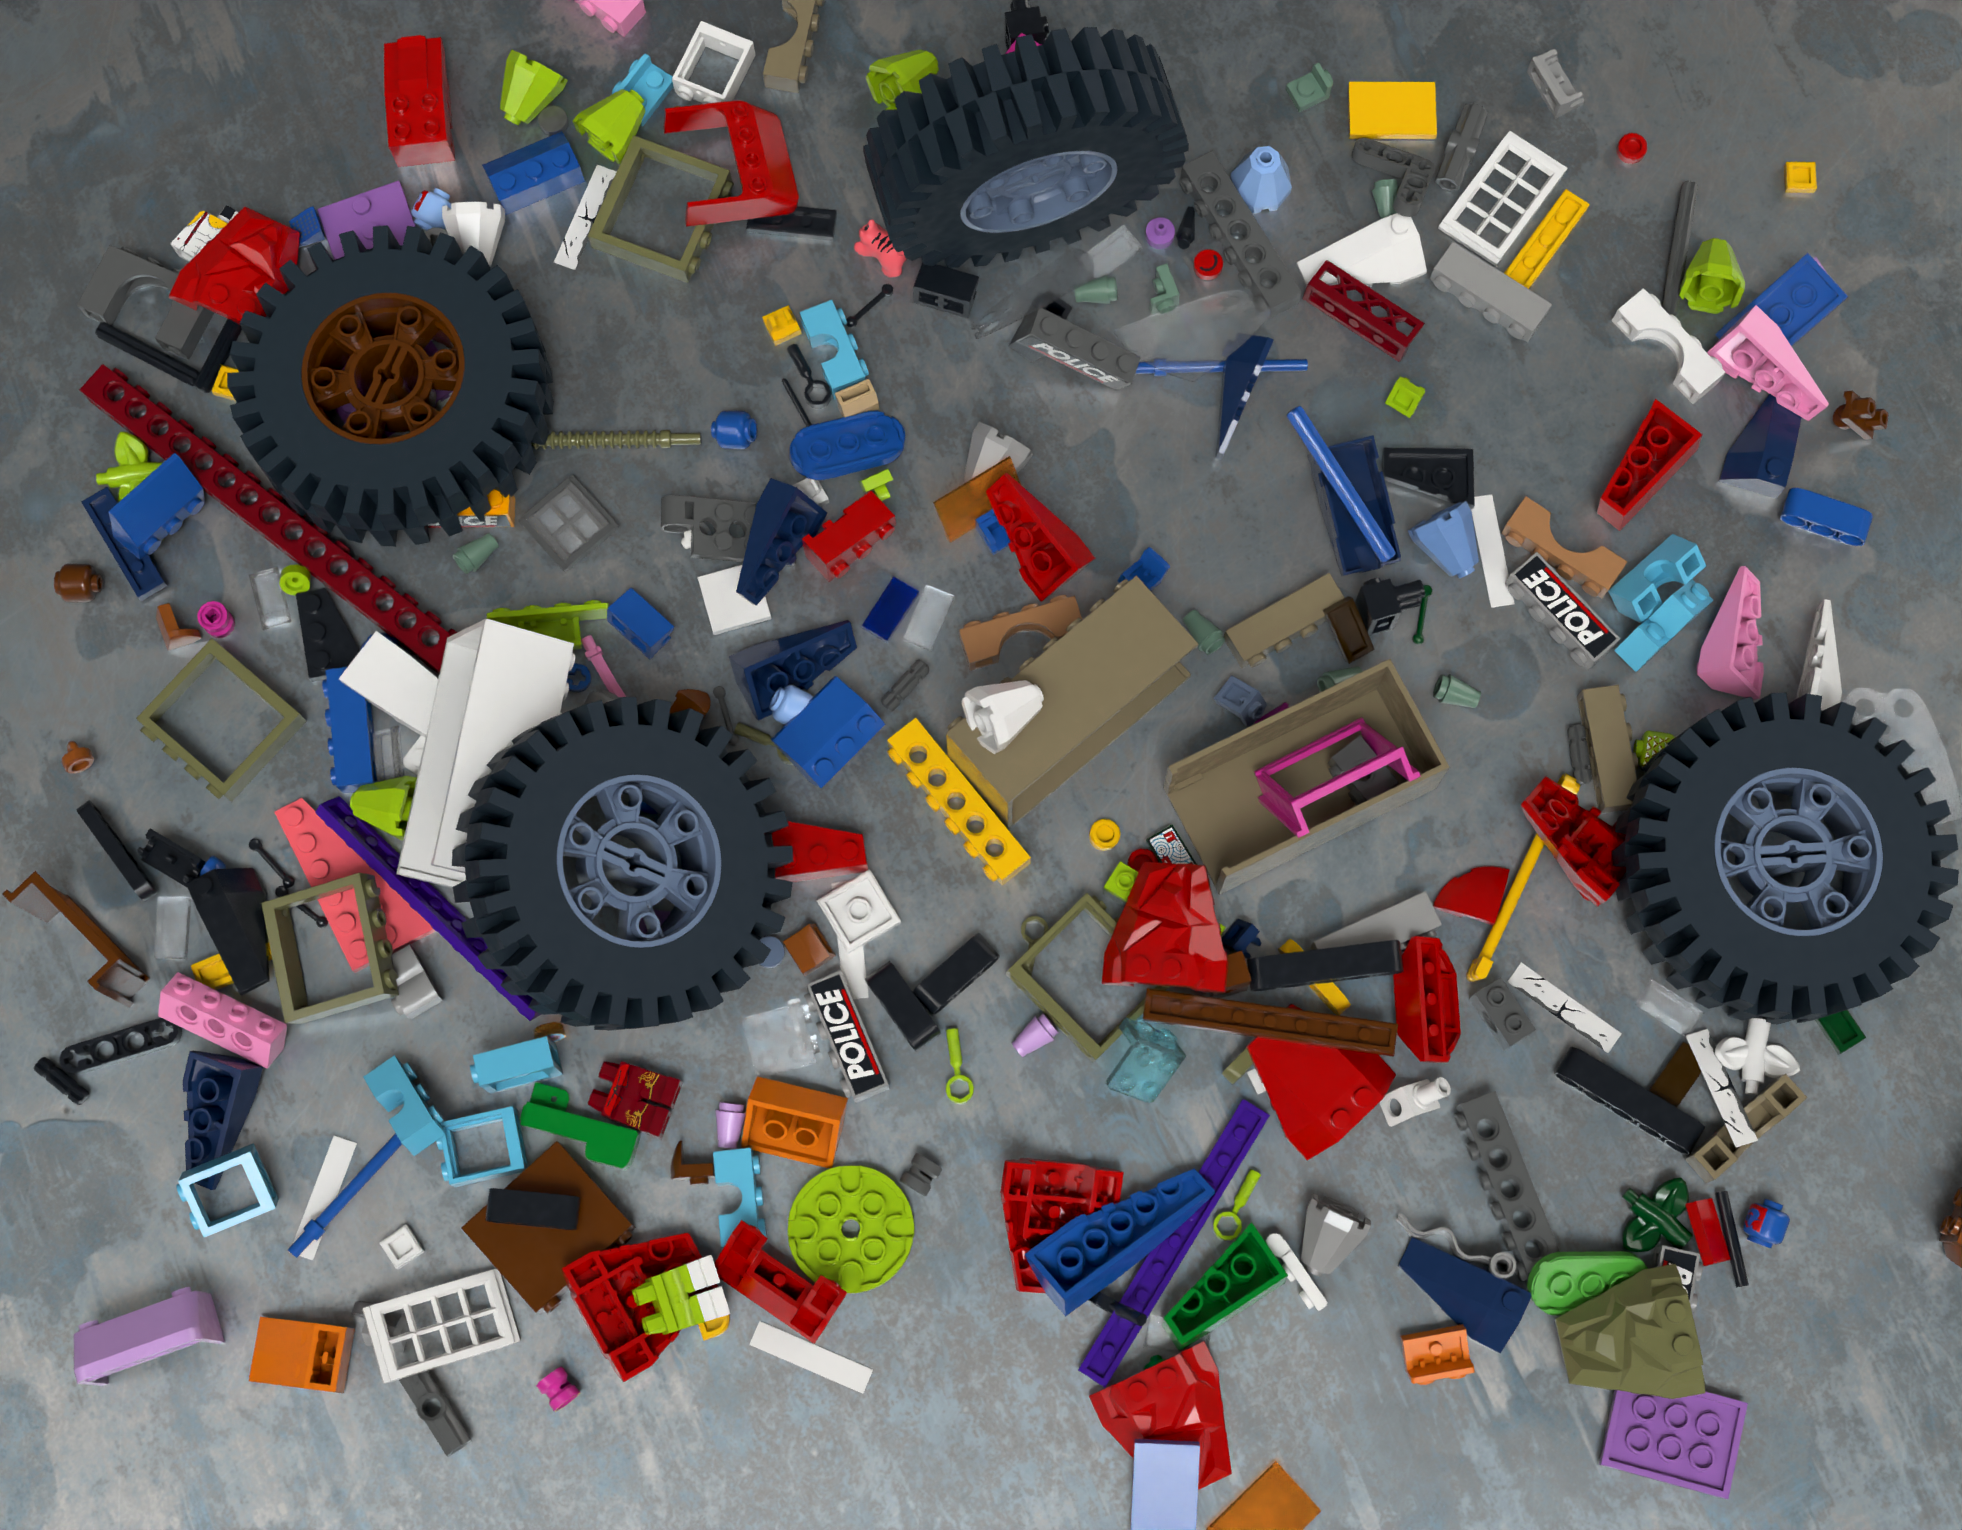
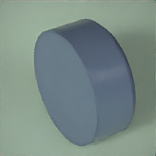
M772 936L761 938L760 941L769 947L771 951L765 961L759 965L768 969L779 966L785 957L783 944L779 939Z

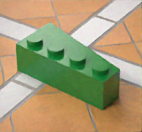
M1252 1222L1163 1318L1162 1326L1179 1352L1285 1284L1288 1274Z

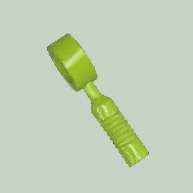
M958 1028L946 1030L949 1059L951 1066L954 1068L955 1076L948 1080L946 1094L951 1102L964 1104L972 1098L974 1087L968 1077L961 1075L960 1067L963 1062ZM957 1080L969 1084L970 1093L962 1099L951 1096L950 1086Z
M1250 1169L1234 1198L1232 1211L1222 1212L1214 1219L1213 1232L1220 1240L1231 1241L1240 1234L1242 1225L1237 1213L1240 1208L1246 1205L1261 1176L1260 1173ZM1221 1217L1233 1218L1238 1226L1233 1236H1222L1217 1228Z

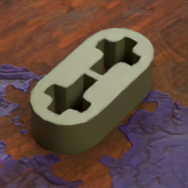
M1247 1048L1222 1072V1075L1232 1085L1254 1065Z

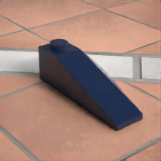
M1238 333L1235 341L1228 340L1222 354L1227 359L1223 367L1216 458L1219 460L1223 458L1274 339Z
M1769 394L1726 454L1719 482L1777 499L1787 485L1802 417L1778 404L1776 397Z
M845 620L756 644L729 656L736 683L753 715L759 721L772 715V710L769 708L770 702L780 687L784 689L788 685H794L802 690H808L814 685L813 680L825 670H832L857 648L851 622Z
M194 1050L189 1052L182 1081L183 1092H187V1110H184V1121H188V1140L185 1142L186 1171L232 1152L256 1097L263 1069L262 1066L234 1056ZM223 1171L195 1182V1184L215 1190Z
M1411 1237L1398 1264V1267L1424 1293H1427L1448 1317L1457 1325H1464L1467 1336L1470 1339L1499 1354L1519 1325L1532 1297L1530 1292Z

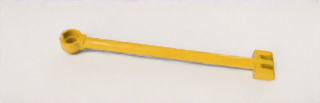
M1567 773L1563 774L1557 784L1575 795L1580 789V784L1576 782L1577 779ZM1537 832L1478 958L1472 961L1468 969L1466 978L1469 982H1476L1486 978L1492 967L1493 961H1491V958L1545 845Z

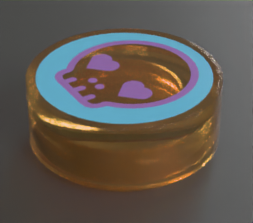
M560 1022L545 1023L533 1030L534 1039L547 1036L553 1042H558L566 1037L564 1025Z

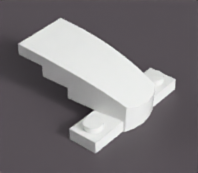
M375 631L340 676L339 680L366 698L368 702L392 716L397 722L421 735L400 762L403 767L418 776L438 678L393 642Z

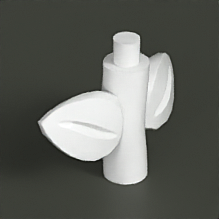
M1749 1019L1745 1039L1734 1035L1727 1036L1715 1048V1055L1723 1066L1732 1070L1742 1068L1741 1080L1746 1082L1745 1094L1758 1095L1759 1084H1764L1765 1075L1771 1078H1778L1787 1074L1789 1077L1800 1071L1798 1061L1787 1048L1780 1044H1767L1771 1023L1766 1022L1765 1019Z

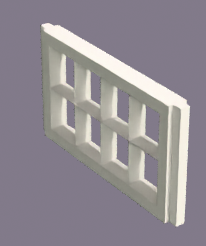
M1509 131L1442 220L1438 229L1494 266H1497L1568 168ZM1508 150L1527 161L1517 175L1499 164ZM1531 165L1549 175V178L1540 190L1522 179ZM1494 169L1513 180L1503 194L1485 183ZM1517 183L1535 194V197L1526 209L1508 198ZM1480 187L1498 198V201L1489 213L1470 202ZM1503 202L1521 213V216L1512 228L1493 217ZM1466 207L1484 218L1475 232L1456 221ZM1489 222L1507 233L1498 247L1479 236Z
M497 1269L362 1309L383 1384L520 1342L503 1280ZM484 1284L491 1307L471 1313L465 1290ZM458 1292L464 1315L444 1321L438 1298ZM431 1300L437 1324L417 1329L411 1306ZM404 1309L410 1332L390 1337L383 1314ZM493 1313L499 1337L480 1342L473 1319ZM466 1321L473 1345L453 1350L446 1327ZM439 1330L446 1353L426 1359L419 1335ZM412 1338L418 1361L398 1367L392 1344Z

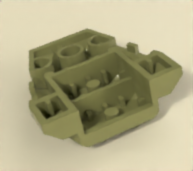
M1676 1264L1644 1269L1555 1319L1569 1384L1626 1391L1640 1395H1653L1667 1399L1705 1393V1381L1701 1367L1703 1365L1702 1353L1688 1293L1683 1288Z

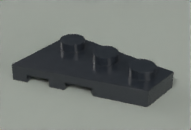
M1383 449L1382 462L1385 481L1455 504L1466 501L1470 509L1474 508L1473 449Z
M326 588L296 594L308 676L311 682L327 679L326 670L348 667L360 652Z

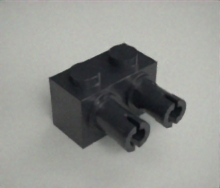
M1012 0L1010 4L1011 11L1005 12V44L1007 50L1021 32L1025 35L1032 34L1034 41L1043 45L1047 39V34H1049L1047 17H1041L1039 6L1031 7L1030 0Z
M1373 578L1364 582L1359 590L1355 604L1368 635L1372 636L1393 630L1402 611L1421 605L1420 598L1425 596V590L1420 579L1396 587L1392 584L1390 578L1382 581L1381 578Z

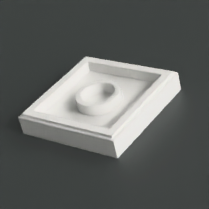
M742 565L697 577L714 635L772 619L765 596L756 606L736 593Z
M870 869L817 900L848 954L901 923L900 918Z

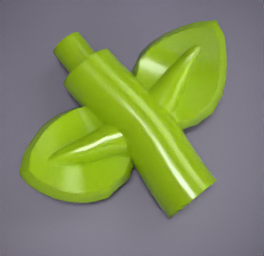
M120 432L114 447L115 459L120 466L109 467L105 473H97L96 481L98 485L108 484L110 488L120 487L118 492L119 502L163 462H148L149 456L146 445L136 436L128 432Z

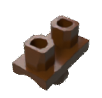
M1853 390L1844 391L1843 397L1846 400V404L1839 406L1833 414V422L1837 427L1844 430L1851 428L1864 440L1873 439L1874 430L1887 428L1889 415L1885 409H1876L1875 401L1871 397L1861 398Z

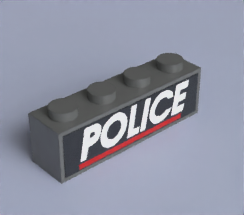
M1041 307L1024 315L1016 338V342L1114 390L1132 384L1141 358Z

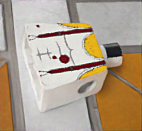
M227 205L224 206L218 217L206 211L199 212L172 241L171 246L179 257L190 262L238 212Z

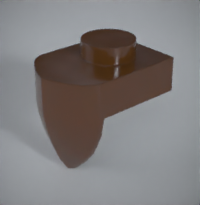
M679 1141L671 1161V1180H690V1185H708L709 1179H715L714 1164L684 1165L683 1142Z

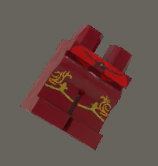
M604 1061L598 1077L613 1084L609 1094L593 1089L588 1105L601 1112L604 1118L662 1140L672 1113L667 1109L643 1102V1099L673 1110L683 1085L682 1081L630 1065L621 1061L620 1065Z

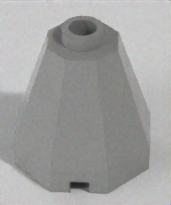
M978 422L972 434L963 480L968 485L966 491L982 499L984 495L987 496L985 491L1005 473L1014 477L1025 467L1033 452L1012 437L999 433V430Z
M1313 1193L1307 1205L1301 1261L1305 1264L1304 1269L1321 1277L1323 1273L1331 1274L1360 1244L1371 1227V1220L1365 1217L1362 1222L1357 1219L1359 1212L1325 1196L1322 1202L1318 1201L1319 1195Z

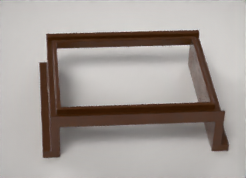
M36 871L13 892L6 890L2 893L10 903L46 923L61 912L108 960L87 982L96 991L129 1008L134 1004L130 999L150 978L68 895L50 886Z

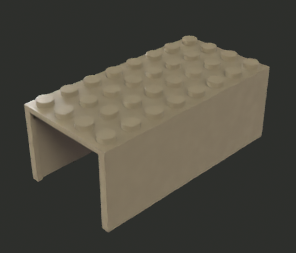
M1137 575L1130 581L1125 579L1120 582L1113 590L1115 594L1106 601L1104 598L1097 601L1091 607V613L1086 618L1074 620L1066 629L1068 633L1059 640L1057 637L1050 640L1043 647L1042 650L1044 652L1036 659L1033 657L1027 659L1019 667L1020 672L1012 679L1008 676L1000 682L1008 683L1027 680L1033 685L1036 684L1044 697L1042 701L1043 707L1040 712L1005 749L993 754L984 748L977 739V737L983 735L978 727L973 731L971 730L966 717L959 716L948 725L947 729L949 731L946 733L948 757L1008 830L1191 677V674L1179 661L1196 649L1198 643Z
M1388 659L1168 766L1163 789L1203 865L1206 866L1207 873L1218 894L1221 895L1436 789L1450 767L1391 659ZM1361 717L1367 725L1396 747L1400 748L1403 746L1409 764L1419 771L1421 777L1409 782L1388 764L1385 765L1398 780L1399 784L1396 787L1356 805L1348 795L1350 790L1344 786L1300 808L1310 832L1300 838L1292 833L1259 802L1258 797L1262 796L1263 793L1254 771ZM1359 730L1270 775V777L1290 795L1296 797L1332 779L1333 777L1329 772L1330 766L1328 765L1331 757L1359 735L1363 738L1362 733ZM1366 775V776H1364V777H1362V778H1360V779H1358V780H1359V781H1367V780H1368V775Z

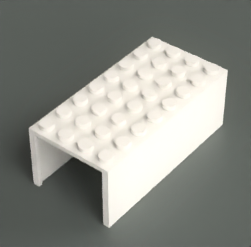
M484 619L447 637L396 875L451 888L466 880L465 867L452 866V850L466 843L467 833L456 830L460 814L475 806L476 800L469 797L468 793L475 781L492 772L487 766L490 760L497 753L514 745L511 740L524 731L541 724V722L562 714L560 713L562 701L566 699L569 691V683H566L568 671H571L575 662V654L572 653L574 643L490 619Z

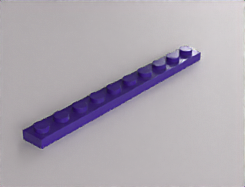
M340 796L319 805L315 813L325 824L338 834L348 847L353 849L370 868L374 869L393 890L409 903L412 909L417 911L435 931L445 938L454 950L459 952L477 972L482 974L500 994L515 1006L520 1014L529 1021L541 1015L528 1008L533 999L531 996L511 995L500 985L508 976L503 969H486L477 956L488 947L482 937H466L461 923L467 919L429 882L396 875L400 854L367 822L354 816L353 810Z
M1245 1099L1241 1101L1198 1172L1215 1190V1194L1148 1254L1118 1304L1127 1305L1144 1313L1148 1318L1270 1117L1269 1114ZM1114 1310L1078 1371L1105 1388L1142 1326L1117 1316Z

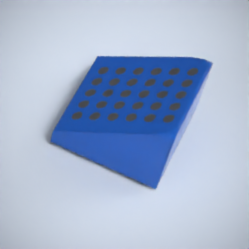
M314 206L307 208L289 221L291 228L300 232L299 248L326 239Z

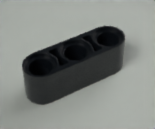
M978 933L926 977L913 990V993L934 1016L987 971L1000 958V955Z
M890 961L864 979L915 1052L941 1034L932 1018Z
M490 1188L485 1221L577 1230L581 1198L569 1195Z

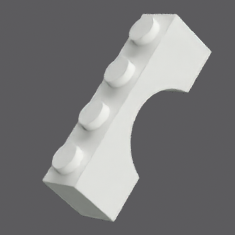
M1644 288L1621 306L1612 319V322L1632 342L1640 339H1653L1665 344L1673 352L1677 361V374L1673 385L1692 404L1696 403L1716 386L1726 373L1719 360L1713 356L1710 357L1702 348L1700 341L1695 336L1689 335L1682 328L1678 318L1672 314L1669 315L1661 306L1659 299L1655 295L1649 294Z

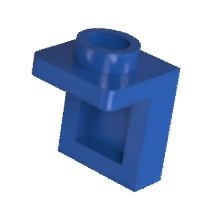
M1148 547L1140 559L1124 571L1117 581L1119 583L1125 579L1130 581L1137 575L1147 588L1152 591L1161 583L1170 565L1152 548Z

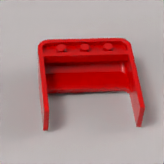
M741 100L665 108L664 134L719 127L728 128L743 190L741 195L735 197L687 202L686 227L787 215L796 210L799 194L781 122L776 114Z

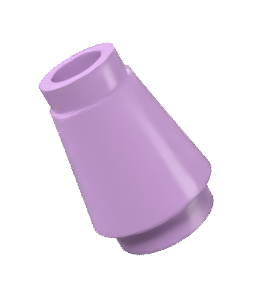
M1044 1013L1039 1017L1035 1015L1012 1042V1045L1024 1057L1054 1041V1036L1059 1031Z
M719 1102V1109L715 1110L718 1147L737 1148V1142L746 1116L744 1104Z

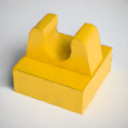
M789 305L762 317L763 323L775 346L802 334Z

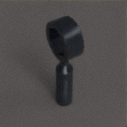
M790 345L787 351L801 377L805 378L808 382L804 392L806 403L814 409L825 408L831 401L830 387L821 380L813 381L811 377L812 371L798 345ZM813 388L825 390L827 395L822 401L811 400L809 394Z
M1098 1292L1088 1300L1108 1313L1112 1314L1115 1310L1117 1316L1138 1326H1143L1147 1321L1144 1313L1122 1303L1118 1304L1116 1300L1102 1292Z

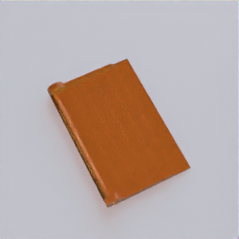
M1010 456L933 502L944 529V535L949 543L976 528L975 519L993 509L985 491L1001 476L1008 473L1021 485Z
M1275 1461L1206 1530H1303L1321 1510Z

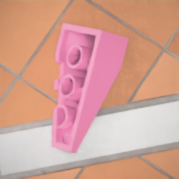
M1757 305L1742 316L1707 351L1710 357L1713 356L1719 360L1726 374L1735 379L1740 376L1752 383V389L1760 393L1764 390L1776 397L1778 404L1807 421H1810L1829 405L1778 325Z
M1746 566L1739 568L1701 647L1696 669L1697 675L1712 690L1745 698L1752 697L1755 700L1760 699L1764 674L1763 663L1758 662L1757 646L1763 645L1762 635H1759L1756 626V619L1761 617L1760 581Z

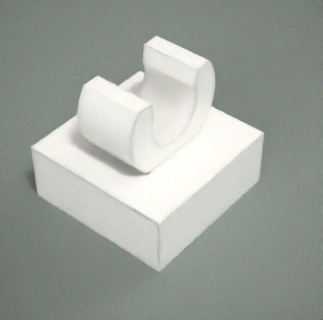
M806 478L792 485L801 490L820 507L829 503V499L819 480Z

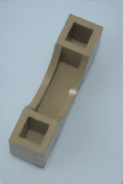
M782 0L783 11L791 15L798 26L795 34L789 41L780 46L769 48L763 71L765 88L799 93L801 83H806L808 66H805L807 57L811 58L813 54L814 40H811L813 32H817L819 29L820 15L817 12L819 6H824L825 0Z
M1787 1074L1773 1080L1743 1107L1757 1139L1787 1117L1807 1099V1096ZM1724 1124L1686 1157L1685 1160L1705 1183L1716 1180L1734 1164L1754 1142L1735 1147Z

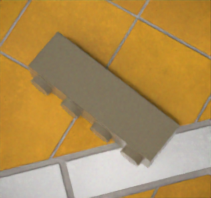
M1330 573L1227 629L1224 634L1225 643L1241 669L1248 665L1251 668L1256 667L1267 659V654L1275 650L1277 653L1283 652L1293 644L1292 640L1300 636L1305 639L1319 630L1317 626L1327 621L1323 610L1345 597Z
M1619 685L1583 689L1577 696L1581 723L1586 731L1585 741H1587L1590 769L1598 809L1601 811V814L1625 811L1633 803L1626 797L1632 784L1637 781L1635 770L1638 769L1637 755L1631 751L1630 746L1632 728L1630 723H1626L1624 712L1627 709L1625 695L1623 693L1620 694Z

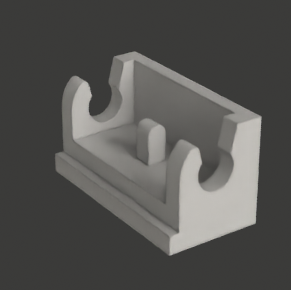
M1553 49L1538 57H1533L1527 73L1551 113L1557 118L1582 106L1584 95L1582 92H1576L1558 62L1557 51Z

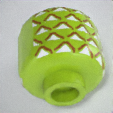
M1648 730L1642 735L1641 740L1636 739L1633 752L1637 755L1639 766L1643 768L1653 756L1668 746L1667 743L1675 737L1670 733Z

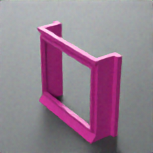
M1362 717L1254 771L1263 793L1262 796L1258 797L1259 802L1298 838L1310 833L1300 808L1387 764L1409 782L1421 777L1416 768L1409 764L1403 746L1400 748L1396 747L1367 725ZM1359 730L1365 742L1377 755L1296 797L1290 795L1270 777V775Z

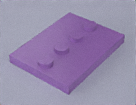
M399 180L317 209L334 260L345 256L339 237L341 233L354 230L364 247L371 249L373 248V226L388 225L400 245H403L407 226L416 227Z
M1614 1390L1599 1465L1719 1498L1729 1499L1748 1403L1706 1391L1704 1394L1667 1399L1659 1396L1640 1395Z

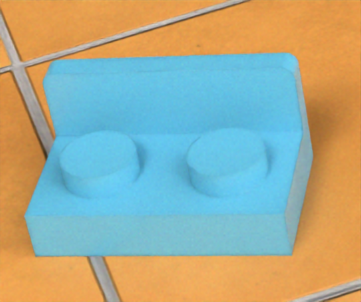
M644 53L639 60L636 59L632 63L629 74L623 81H619L615 85L612 94L621 89L628 92L632 89L644 99L642 105L646 111L640 124L643 127L674 87L672 82L673 76L652 64L650 56Z

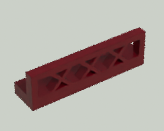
M1328 260L1324 262L1310 280L1302 298L1398 362L1406 355L1410 344L1425 324ZM1328 272L1337 278L1339 285L1329 286L1320 279ZM1346 291H1358L1362 294L1363 301H1352L1348 298ZM1381 306L1386 310L1388 317L1378 318L1372 314L1371 307ZM1405 322L1413 327V330L1406 336L1397 330L1396 323Z

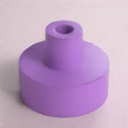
M1162 217L1151 220L1146 227L1145 238L1147 243L1155 249L1169 247L1174 240V225L1170 220Z

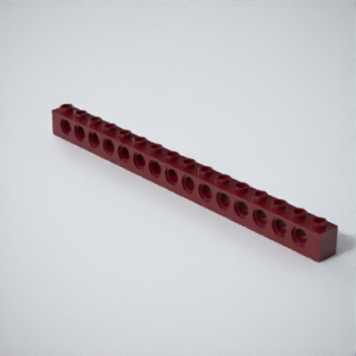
M102 364L79 389L90 403L130 434L139 438L149 449L165 461L172 454L176 453L202 486L203 491L295 563L305 567L313 577L385 633L396 638L404 648L436 673L440 674L447 637L457 633L454 629L450 628L447 632L440 626L442 621L429 610L425 614L417 608L419 603L407 593H404L403 596L394 590L396 585L384 575L380 578L372 573L374 568L359 557L357 561L349 555L351 550L342 542L336 540L333 543L326 538L328 532L316 526L315 523L311 526L304 520L306 515L302 517L292 507L288 508L281 503L284 500L283 497L272 488H269L267 491L259 485L261 480L249 470L245 473L237 468L239 463L230 455L225 453L221 456L214 451L217 446L205 436H202L200 439L193 434L195 429L182 418L178 422L171 417L173 412L159 401L155 405L149 400L151 395L137 384L133 388L127 383L129 378L116 367L110 370ZM124 393L122 399L114 401L118 394ZM146 410V413L143 417L136 418V415L140 411ZM169 427L165 434L158 435L160 429ZM191 444L188 451L180 453V449L184 445ZM213 461L209 469L202 470V466L206 462ZM235 478L232 486L224 487L227 480ZM251 496H258L255 503L246 505L247 500ZM280 513L278 520L268 522L272 514ZM295 531H303L300 538L291 540V535ZM325 548V552L322 556L317 558L313 557V554L317 549ZM340 566H348L344 574L335 575L336 570ZM371 583L368 591L358 593V589L362 584ZM385 601H394L393 606L389 610H381V606ZM416 618V623L413 627L403 628L406 620ZM439 636V641L436 645L426 646V642L430 637Z

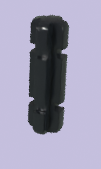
M42 1057L35 1064L34 1071L40 1076L46 1077L45 1080L62 1094L68 1095L67 1098L73 1103L81 1105L88 1098L89 1091L79 1084L77 1085L78 1082L57 1066L55 1067L56 1064L48 1058Z

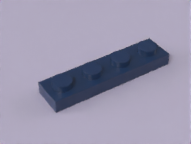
M105 487L81 501L137 597L143 601L167 587L166 582L149 554H146L140 560L113 537L108 511L118 502L111 490Z

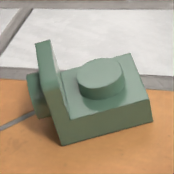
M1318 62L1313 65L1312 72L1287 83L1285 90L1298 112H1302L1329 99L1333 79L1329 71L1323 70Z
M1166 263L1156 267L1155 279H1152L1157 296L1150 299L1149 310L1151 314L1158 312L1159 314H1166L1173 311L1179 305L1180 294Z

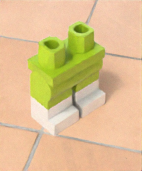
M712 1255L645 1279L646 1283L632 1290L637 1306L652 1301L656 1314L642 1318V1325L646 1335L658 1333L665 1335L730 1314L722 1286L691 1297L688 1296V1293L720 1283Z

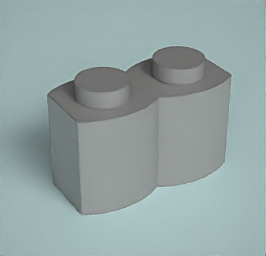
M410 944L392 954L393 969L398 975L396 983L399 995L391 999V1002L400 1016L405 1013L409 1019H413L443 1001L419 955Z

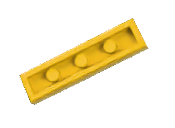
M1565 189L1504 274L1530 289L1587 211L1590 204Z

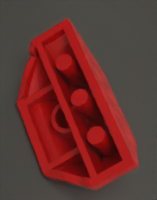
M1414 936L1411 937L1402 955L1404 972L1393 975L1396 1023L1398 1024L1397 1035L1420 1062L1447 1063L1461 1035L1457 973L1448 955L1442 949L1443 945L1440 938Z

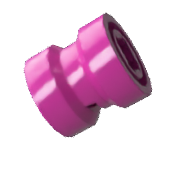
M207 602L198 611L197 618L199 624L212 637L224 638L234 630L235 619L220 602Z
M562 1366L548 1374L536 1385L541 1394L547 1395L549 1405L554 1412L565 1407L581 1393L576 1385L570 1384L567 1379L568 1374Z

